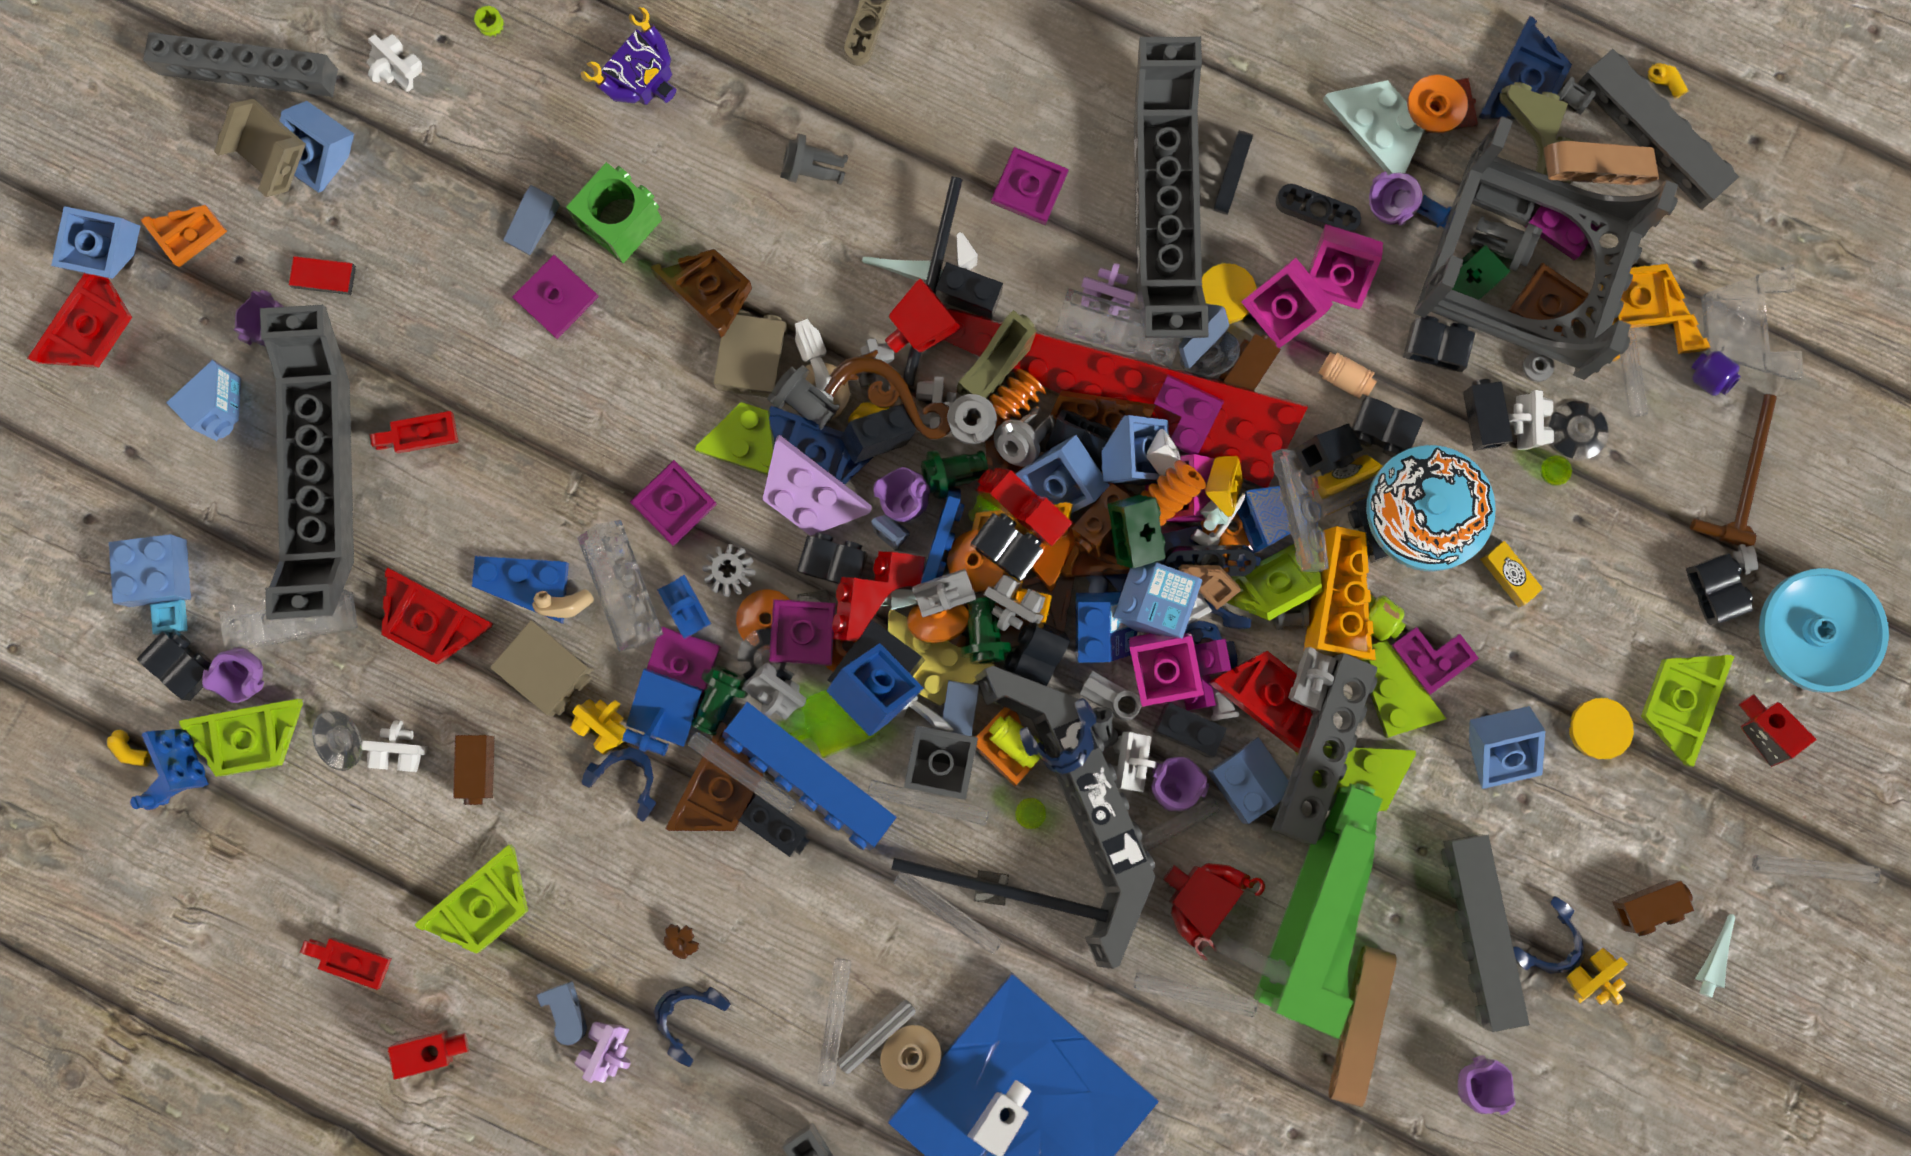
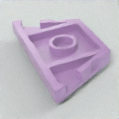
M777 436L763 501L810 536L816 534V532L820 533L871 512L872 505L782 436Z

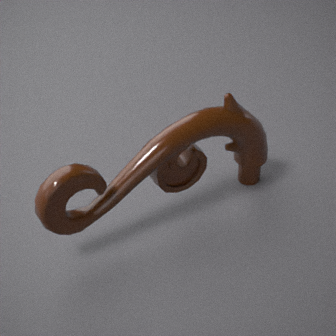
M878 350L843 361L829 375L831 379L823 391L834 397L841 385L845 386L847 381L859 379L856 374L862 372L878 374L889 382L891 388L889 391L884 392L882 391V381L872 383L868 389V398L872 404L880 408H888L893 406L900 397L912 423L925 437L940 439L951 432L947 420L949 406L941 402L925 406L923 408L924 415L934 412L941 419L938 427L934 429L926 427L918 414L908 385L891 365L875 358Z

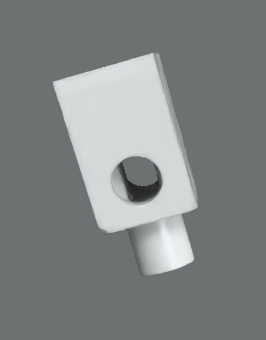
M1015 1080L1006 1095L997 1092L967 1136L993 1155L1003 1156L1028 1115V1112L1022 1108V1105L1031 1093V1090ZM1003 1108H1008L1010 1112L1009 1118L1002 1122L1000 1120V1112Z

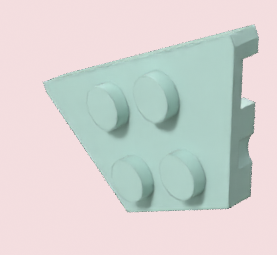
M1388 80L1330 92L1325 95L1323 101L1388 175L1406 173L1424 130L1412 120L1406 100Z

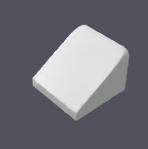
M959 232L957 234L958 266L970 270L977 265L978 254L965 235Z
M1163 429L1159 430L1146 455L1160 476H1165L1168 468L1175 469L1174 463L1180 460L1179 449L1167 432Z

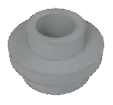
M1533 352L1523 362L1524 374L1532 381H1545L1553 374L1554 362L1551 358ZM1536 361L1543 364L1544 369L1542 371L1536 368Z
M1745 544L1739 545L1738 551L1733 552V557L1738 561L1744 575L1750 574L1752 570H1758L1754 546L1746 547Z

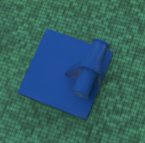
M644 668L626 726L642 731L645 734L643 735L627 728L622 741L638 746L640 751L646 752L649 750L665 756L669 743L656 740V737L684 747L703 689Z
M169 729L142 733L159 776L146 792L131 798L130 804L132 808L153 810L159 805L168 804L170 797L186 789L200 788L208 785L205 769L197 758L193 748V740L186 730Z

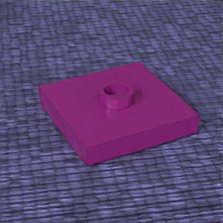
M1014 147L991 198V204L1046 226L1069 169Z
M555 255L512 296L520 306L556 339L599 297L596 292Z
M675 460L630 501L672 546L678 543L717 505Z
M773 599L769 662L832 666L834 638L832 622L835 616L836 603Z
M661 626L646 669L703 689L699 701L701 705L705 689L708 685L701 679V675L704 669L711 670V668H714L721 646L692 636L684 639L680 632Z

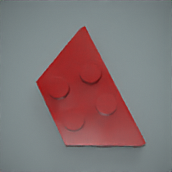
M84 273L27 359L37 364L99 368L132 319V315L110 279Z
M387 567L385 571L387 589L386 596L383 598L385 616L382 620V636L439 665L492 628L494 623Z
M1267 650L1210 681V685L1292 750L1299 753L1312 713L1309 708L1289 699L1291 688L1294 686L1297 676L1293 670Z

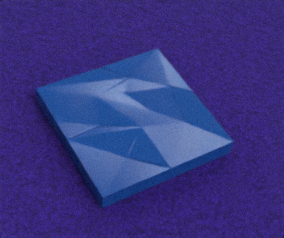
M1011 972L944 1052L940 1067L934 1078L923 1087L913 1089L889 1118L888 1123L925 1156H995L967 1135L997 1092L1006 1095L1014 1081L1017 1080L1031 1090V1093L1022 1105V1108L1028 1112V1115L1003 1156H1115L1159 1101ZM1003 1108L1000 1112V1120L1002 1122L1009 1118L1010 1112L1008 1108Z

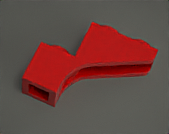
M1001 468L989 469L978 480L980 485L975 490L978 494L1018 521L1045 545L1053 546L1072 525V522L1049 499L1037 496L1011 470Z
M878 551V557L874 562L875 581L841 577V583L836 590L838 607L837 614L832 622L833 639L858 640L891 592L901 587H913L921 584L925 557L898 552Z

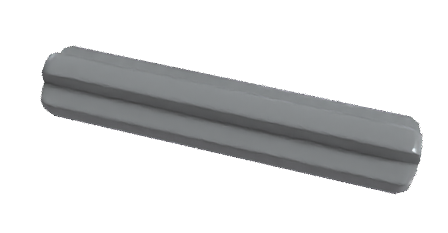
M907 1000L902 1001L840 1057L837 1063L842 1071L849 1074L906 1023L916 1012L913 1005Z

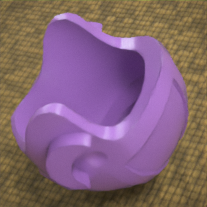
M1386 171L1372 180L1373 184L1369 193V203L1375 217L1385 224H1399V226L1406 224V221L1417 212L1422 203V190L1418 181L1406 173L1388 175Z
M252 291L251 297L236 310L234 331L239 334L238 339L248 345L255 342L265 346L264 341L261 339L260 308L284 306L273 300L271 293L267 291Z
M901 467L877 479L874 484V496L879 497L882 509L890 519L898 522H909L919 517L927 509L930 490L924 477L917 472Z
M237 647L220 652L213 659L209 670L203 671L202 685L205 689L217 693L231 703L245 701L263 687L262 662L257 656L244 648Z
M1168 758L1161 764L1157 763L1156 768H1153L1152 771L1155 778L1151 789L1158 803L1168 811L1189 810L1196 804L1200 796L1205 797L1209 788L1207 777L1189 758Z
M1484 1055L1474 1057V1062L1463 1067L1458 1075V1095L1461 1101L1479 1114H1490L1498 1111L1500 1115L1508 1113L1516 1103L1512 1073L1506 1066L1495 1059L1486 1058Z

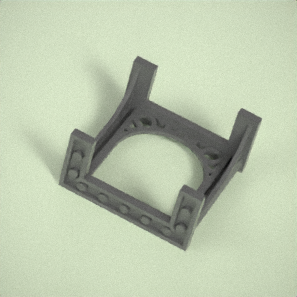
M1501 116L1470 155L1413 314L1425 318L1430 312H1433L1575 368L1573 376L1585 380L1593 373H1598L1607 363L1610 364L1619 354L1623 355L1630 344L1631 337L1627 335L1631 324L1621 320L1613 324L1614 318L1619 316L1623 308L1624 302L1621 301L1623 291H1626L1631 284L1633 274H1630L1632 265L1638 261L1641 255L1642 247H1639L1641 238L1645 237L1651 227H1656L1665 215L1669 216L1673 212L1678 198L1674 197L1678 184L1666 180L1654 192L1649 194L1610 196L1590 192L1562 181L1549 180L1547 175L1497 156L1504 148L1513 123L1512 120ZM1479 182L1557 211L1572 220L1585 234L1594 254L1595 278L1587 298L1573 312L1555 319L1534 320L1518 316L1452 290L1463 259L1453 256ZM1591 223L1594 224L1596 227H1598L1599 225L1603 227H1601L1597 231H1593L1591 229ZM1605 234H1613L1618 238V244L1613 248H1604L1600 245L1599 240ZM1614 255V257L1608 263L1611 265H1606L1604 263L1605 256ZM1598 284L1603 285L1602 291L1598 289ZM1587 308H1591L1594 310V312L1591 313V319L1588 316H1586ZM1573 319L1579 320L1585 326V338H1579L1573 333L1571 329V321ZM1555 326H1561L1562 332H1555Z

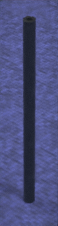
M951 176L926 279V284L934 294H936L935 289L939 281L963 179ZM912 345L910 346L903 375L904 381L910 386L914 385L921 353L915 350Z
M894 858L891 868L894 871L1106 922L1109 910L899 858Z

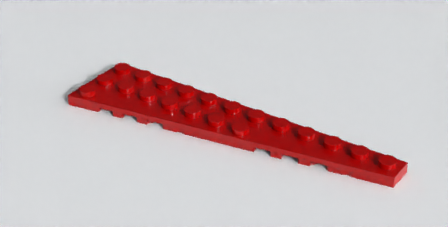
M950 308L948 311L962 328L943 340L980 357L1003 322H996L986 317ZM1037 331L1030 351L1011 370L1012 372H1015L1017 369L1024 370L1031 374L1042 386L1059 394L1063 390L1148 404L1155 403L1168 374L1224 400L1198 455L1213 459L1216 457L1238 456L1242 477L1264 488H1268L1308 408V405L1273 395L1269 396L1244 387L1232 386L1222 381L1210 380L1152 362L1092 346L1081 345L1067 339L1044 335V333ZM1156 405L1150 418L1168 420V431L1171 438L1181 416Z

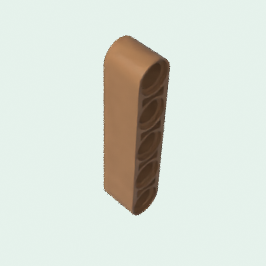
M1561 141L1543 148L1549 180L1643 185L1659 179L1655 152L1652 147Z
M1365 945L1362 946L1359 952L1349 999L1353 1000L1339 1039L1329 1084V1099L1362 1107L1366 1101L1396 968L1397 958L1395 953Z

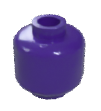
M1714 351L1708 356L1704 353L1701 354L1691 367L1695 370L1692 382L1711 396H1717L1720 393L1726 395L1741 378V375L1738 374L1740 369L1738 363L1720 351Z

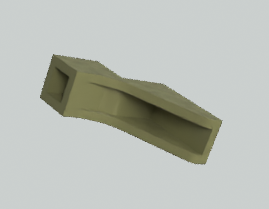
M1514 82L1513 85L1502 88L1500 101L1534 140L1538 152L1535 171L1548 176L1543 148L1556 142L1574 141L1558 136L1556 139L1568 103L1559 101L1560 96L1550 92L1539 94L1531 91L1532 87L1530 85ZM1562 181L1571 184V181Z
M1013 310L1005 318L977 362L958 382L956 392L961 396L976 394L989 400V396L995 394L999 386H1003L1005 376L1030 351L1037 331L1034 328L1033 322L1027 316L1019 315Z

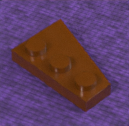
M1061 390L1050 415H1053L1056 422L1061 410H1068L1085 417L1091 422L1100 423L1116 430L1124 416L1132 415L1150 418L1156 405Z

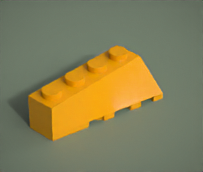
M1338 526L1323 530L1319 550L1323 592L1312 597L1309 626L1307 627L1303 650L1307 647H1312L1324 655L1334 656L1345 653L1357 659L1375 661V649H1372L1371 634H1374L1373 621L1369 620L1371 592L1367 587L1366 574L1369 573L1366 532Z

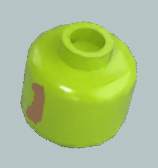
M1385 595L1377 598L1371 596V602H1369V620L1373 621L1374 632L1371 636L1379 641H1384L1390 636L1394 639L1397 638L1406 626L1402 622L1405 615L1404 609Z

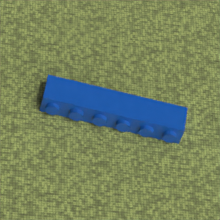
M749 702L743 706L722 734V737L726 739L724 744L736 754L742 752L751 759L749 763L752 767L761 773L765 771L776 778L774 783L787 793L792 790L801 797L799 802L805 808L812 812L816 809L825 816L823 820L827 825L836 831H839L840 828L850 835L848 840L860 850L865 848L869 851L872 850L897 818Z

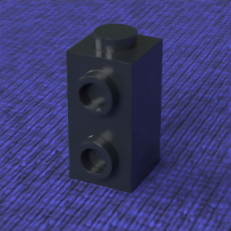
M1490 379L1473 381L1472 386L1463 392L1473 451L1504 447L1512 442L1513 439L1502 381L1491 383Z
M1347 423L1312 437L1294 448L1308 476L1319 471L1324 476L1337 468L1341 469L1355 461L1353 456L1362 451L1363 448L1350 424Z
M761 795L754 797L738 820L789 857L793 856L795 852L800 855L811 840L806 837L810 831L808 828Z

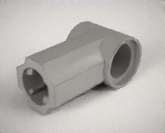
M1094 671L1090 674L1079 694L1100 707L1110 708L1113 714L1123 721L1134 719L1141 709V700L1136 693L1125 690ZM1123 698L1131 699L1135 704L1134 712L1130 714L1122 713L1118 708L1119 700Z

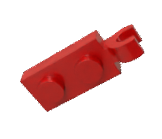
M452 411L390 422L391 431L370 434L371 446L376 447V450H384L394 446V451L398 454L459 443L454 413Z
M329 938L327 945L314 939L304 940L300 953L320 959L317 969L376 990L381 988L392 960L390 957L336 938Z

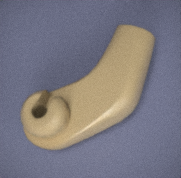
M586 589L565 597H551L546 591H540L535 594L532 606L535 612L543 616L570 618L593 603L594 599L592 594Z

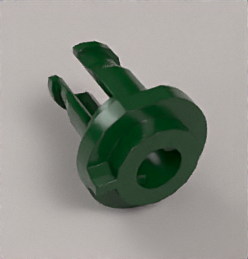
M935 450L927 452L926 460L921 462L922 476L928 483L930 494L933 493L935 498L938 499L947 497L948 488L970 484L980 479L984 474V470L988 469L987 459L982 450L977 451L976 454H960L941 458L938 451Z
M989 597L976 598V600L966 603L969 608L968 628L970 645L961 648V655L963 658H970V664L1004 661V654L1011 652V643L1001 642L999 628L997 627L998 617L992 614L996 602Z
M717 665L711 668V670L704 669L701 675V679L708 685L705 689L706 694L699 707L698 715L691 724L696 729L716 736V730L724 719L730 704L734 703L736 697L746 698L748 695L743 690V685L746 681L743 676Z

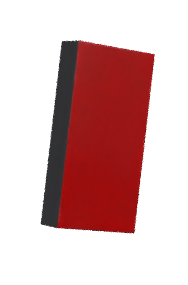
M293 256L288 285L295 289L351 295L356 266L353 263Z

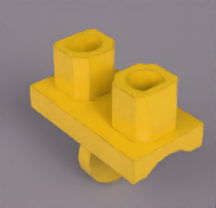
M588 699L582 705H576L572 711L575 718L570 728L583 737L593 729L599 734V737L593 744L594 748L605 755L623 743L622 738L626 728L621 725L624 718L617 713L621 703L614 700L607 705L600 699L595 704L591 699Z
M1602 948L1589 959L1600 972L1599 975L1592 979L1579 966L1566 977L1576 992L1573 997L1579 1004L1600 988L1602 992L1595 997L1600 1005H1603L1608 1000L1615 1005H1619L1623 1002L1619 991L1626 987V984L1621 979H1618L1613 984L1609 980L1621 972L1628 963L1622 957L1617 960L1611 953Z

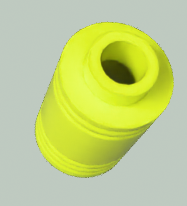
M1009 715L1005 719L1000 716L988 730L992 733L989 740L993 741L994 744L1012 759H1015L1022 767L1027 766L1031 769L1039 761L1040 756L1036 754L1032 756L1027 755L1020 737V729L1024 727ZM1034 736V738L1036 739L1037 743L1041 742V741H1039V739H1037V738Z

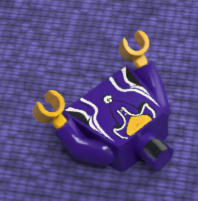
M638 7L643 14L642 22H637L632 14L629 15V20L633 25L640 26L642 28L641 32L636 29L602 69L596 62L586 63L594 70V76L591 77L588 73L582 71L581 77L587 82L595 81L596 87L615 102L632 104L640 102L646 105L656 95L665 103H668L676 94V88L667 82L672 76L669 67L671 57L661 34L653 24L648 23V11L645 8Z

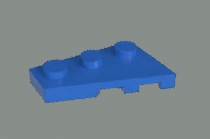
M954 487L948 489L947 502L940 515L937 533L929 551L921 583L942 577L946 562L941 561L944 550H951L955 533L950 531L954 521L960 522L965 504L960 503L961 489Z
M475 556L472 587L535 612L532 605L536 593L546 591L551 597L566 596L569 563ZM546 616L564 624V618Z

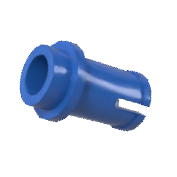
M1424 194L1422 203L1416 213L1436 223L1437 228L1440 226L1444 228L1452 207L1446 208Z

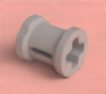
M1213 689L1216 705L1212 706L1214 715L1211 716V720L1216 721L1239 717V713L1234 709V703L1217 689Z

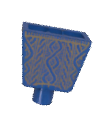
M1283 485L1245 491L1244 494L1246 496L1237 513L1243 523V528L1253 553H1256L1304 526L1302 514L1311 510V504L1306 495L1294 497L1291 487Z

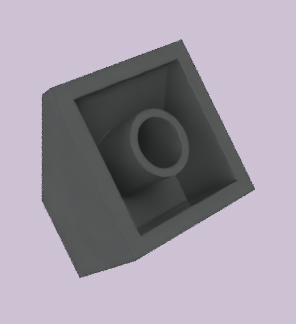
M916 725L904 788L966 800L978 738Z

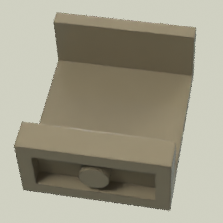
M254 99L231 103L226 111L227 116L218 135V142L214 152L219 156L237 151L260 171L263 176L258 190L265 197L287 192L306 144Z
M738 312L725 336L720 341L713 383L717 391L766 398L770 396L777 384L783 338L788 333L785 321H781L780 317L774 315H764L763 318L752 317V314L749 312Z
M530 620L490 667L545 715L552 717L555 714L561 715L571 703L569 700L571 695L576 690L581 691L590 682L592 677L589 674L594 670L589 665L581 662L549 635L543 626L533 620Z

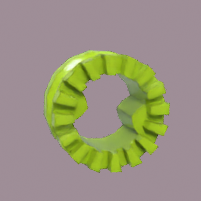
M483 6L476 11L474 22L484 36H497L496 34H500V31L503 30L504 20L495 7ZM490 15L496 21L493 25L487 26L485 23H482L483 18L485 19L486 16L489 17Z

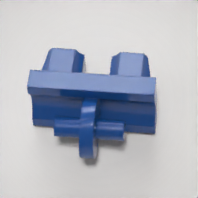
M685 575L657 589L684 639L712 624Z

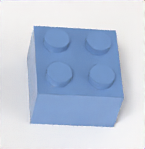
M169 534L109 542L114 604L137 607L174 600H191L186 539Z

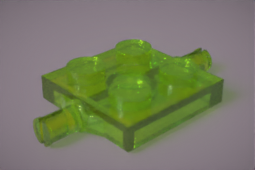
M826 690L807 697L805 705L801 707L805 715L806 726L791 733L789 732L799 742L811 737L817 744L823 759L880 735L878 730L869 736Z

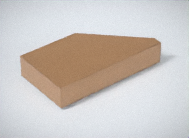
M1181 565L1178 567L1179 571L1202 579L1199 592L1217 610L1241 591L1240 586L1219 565Z

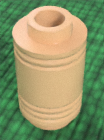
M1330 352L1318 372L1323 376V380L1360 399L1362 394L1369 396L1377 380L1372 378L1375 372L1340 355L1338 352L1336 355Z

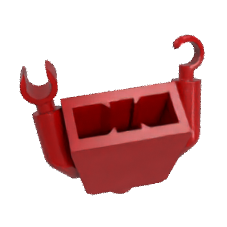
M1206 863L1201 868L1194 866L1188 875L1173 865L1163 878L1165 882L1176 889L1169 901L1173 905L1171 916L1177 932L1192 947H1195V951L1204 961L1208 959L1202 953V950L1206 946H1211L1215 952L1217 951L1210 938L1244 893L1243 890L1246 888L1252 889L1256 883H1260L1259 890L1255 892L1256 896H1260L1265 890V882L1261 878L1251 879L1248 874L1226 864Z

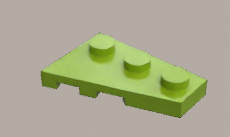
M1385 640L1373 644L1372 649H1375L1376 660L1362 661L1378 667L1375 674L1377 684L1370 695L1385 738L1447 719L1388 641Z

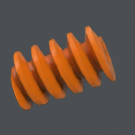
M1017 369L1014 372L1016 379L1009 377L1006 379L1007 387H998L999 396L995 394L989 396V401L995 408L997 416L995 430L1003 422L1011 420L1012 416L1020 420L1022 418L1019 412L1020 408L1029 412L1031 408L1027 401L1030 399L1038 403L1037 391L1046 395L1042 385L1028 372Z
M1177 460L1174 463L1175 469L1168 468L1165 472L1166 476L1161 475L1157 478L1158 484L1151 483L1148 488L1149 491L1145 490L1140 494L1156 498L1161 512L1159 518L1160 526L1166 524V521L1174 517L1176 512L1182 510L1183 506L1191 502L1193 497L1199 495L1201 489L1206 488V483L1201 474L1184 461Z

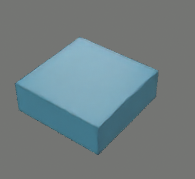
M184 600L150 604L152 632L154 635H159L162 631L171 633L175 631H188Z

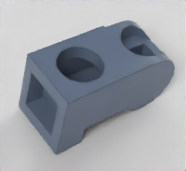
M573 981L537 994L540 1007L548 1004L550 1006L556 1023L554 1034L558 1042L563 1045H573L585 1036L587 1023Z

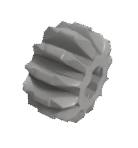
M728 544L726 553H724L720 546H717L715 549L719 556L715 558L713 555L707 554L706 558L712 562V565L702 566L704 572L712 573L706 576L704 581L706 584L715 582L712 586L714 593L719 592L723 587V595L729 597L731 587H733L736 594L740 595L742 594V589L739 586L741 583L747 587L751 586V582L745 576L755 575V570L746 567L754 561L751 557L743 559L746 553L743 548L738 549L734 554L733 544ZM731 563L736 571L734 574L730 573L731 577H727L722 572V568L725 567L727 569L726 565Z

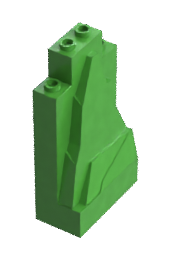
M1350 783L1348 787H1338L1336 802L1324 822L1326 823L1325 833L1322 839L1317 841L1316 845L1310 844L1254 995L1255 1000L1270 1006V1010L1338 1039L1353 1000L1348 998V965L1355 941L1362 903L1373 866L1374 846L1377 838L1375 836L1377 813L1383 800L1374 796V789L1359 783L1356 785Z

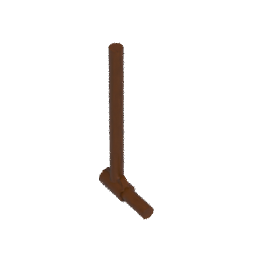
M1772 394L1764 395L1735 521L1720 526L1694 518L1691 522L1690 530L1717 537L1720 541L1733 545L1745 544L1746 547L1754 546L1757 536L1752 528L1747 526L1777 396Z

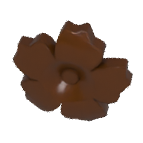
M671 923L665 929L666 936L664 937L663 944L667 950H673L672 954L679 959H686L688 955L699 950V943L693 941L695 937L692 933L693 929L687 925L680 930L678 925L674 926Z

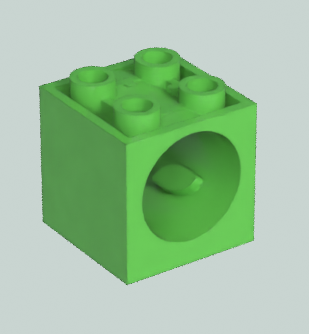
M606 162L566 208L579 228L624 264L662 221V218L658 212L660 207L653 200L655 198L654 195L643 185L637 188L630 181L632 179L631 176L623 168L617 166L614 169ZM619 199L633 201L631 214L622 222L616 224L600 222L601 213L609 203Z

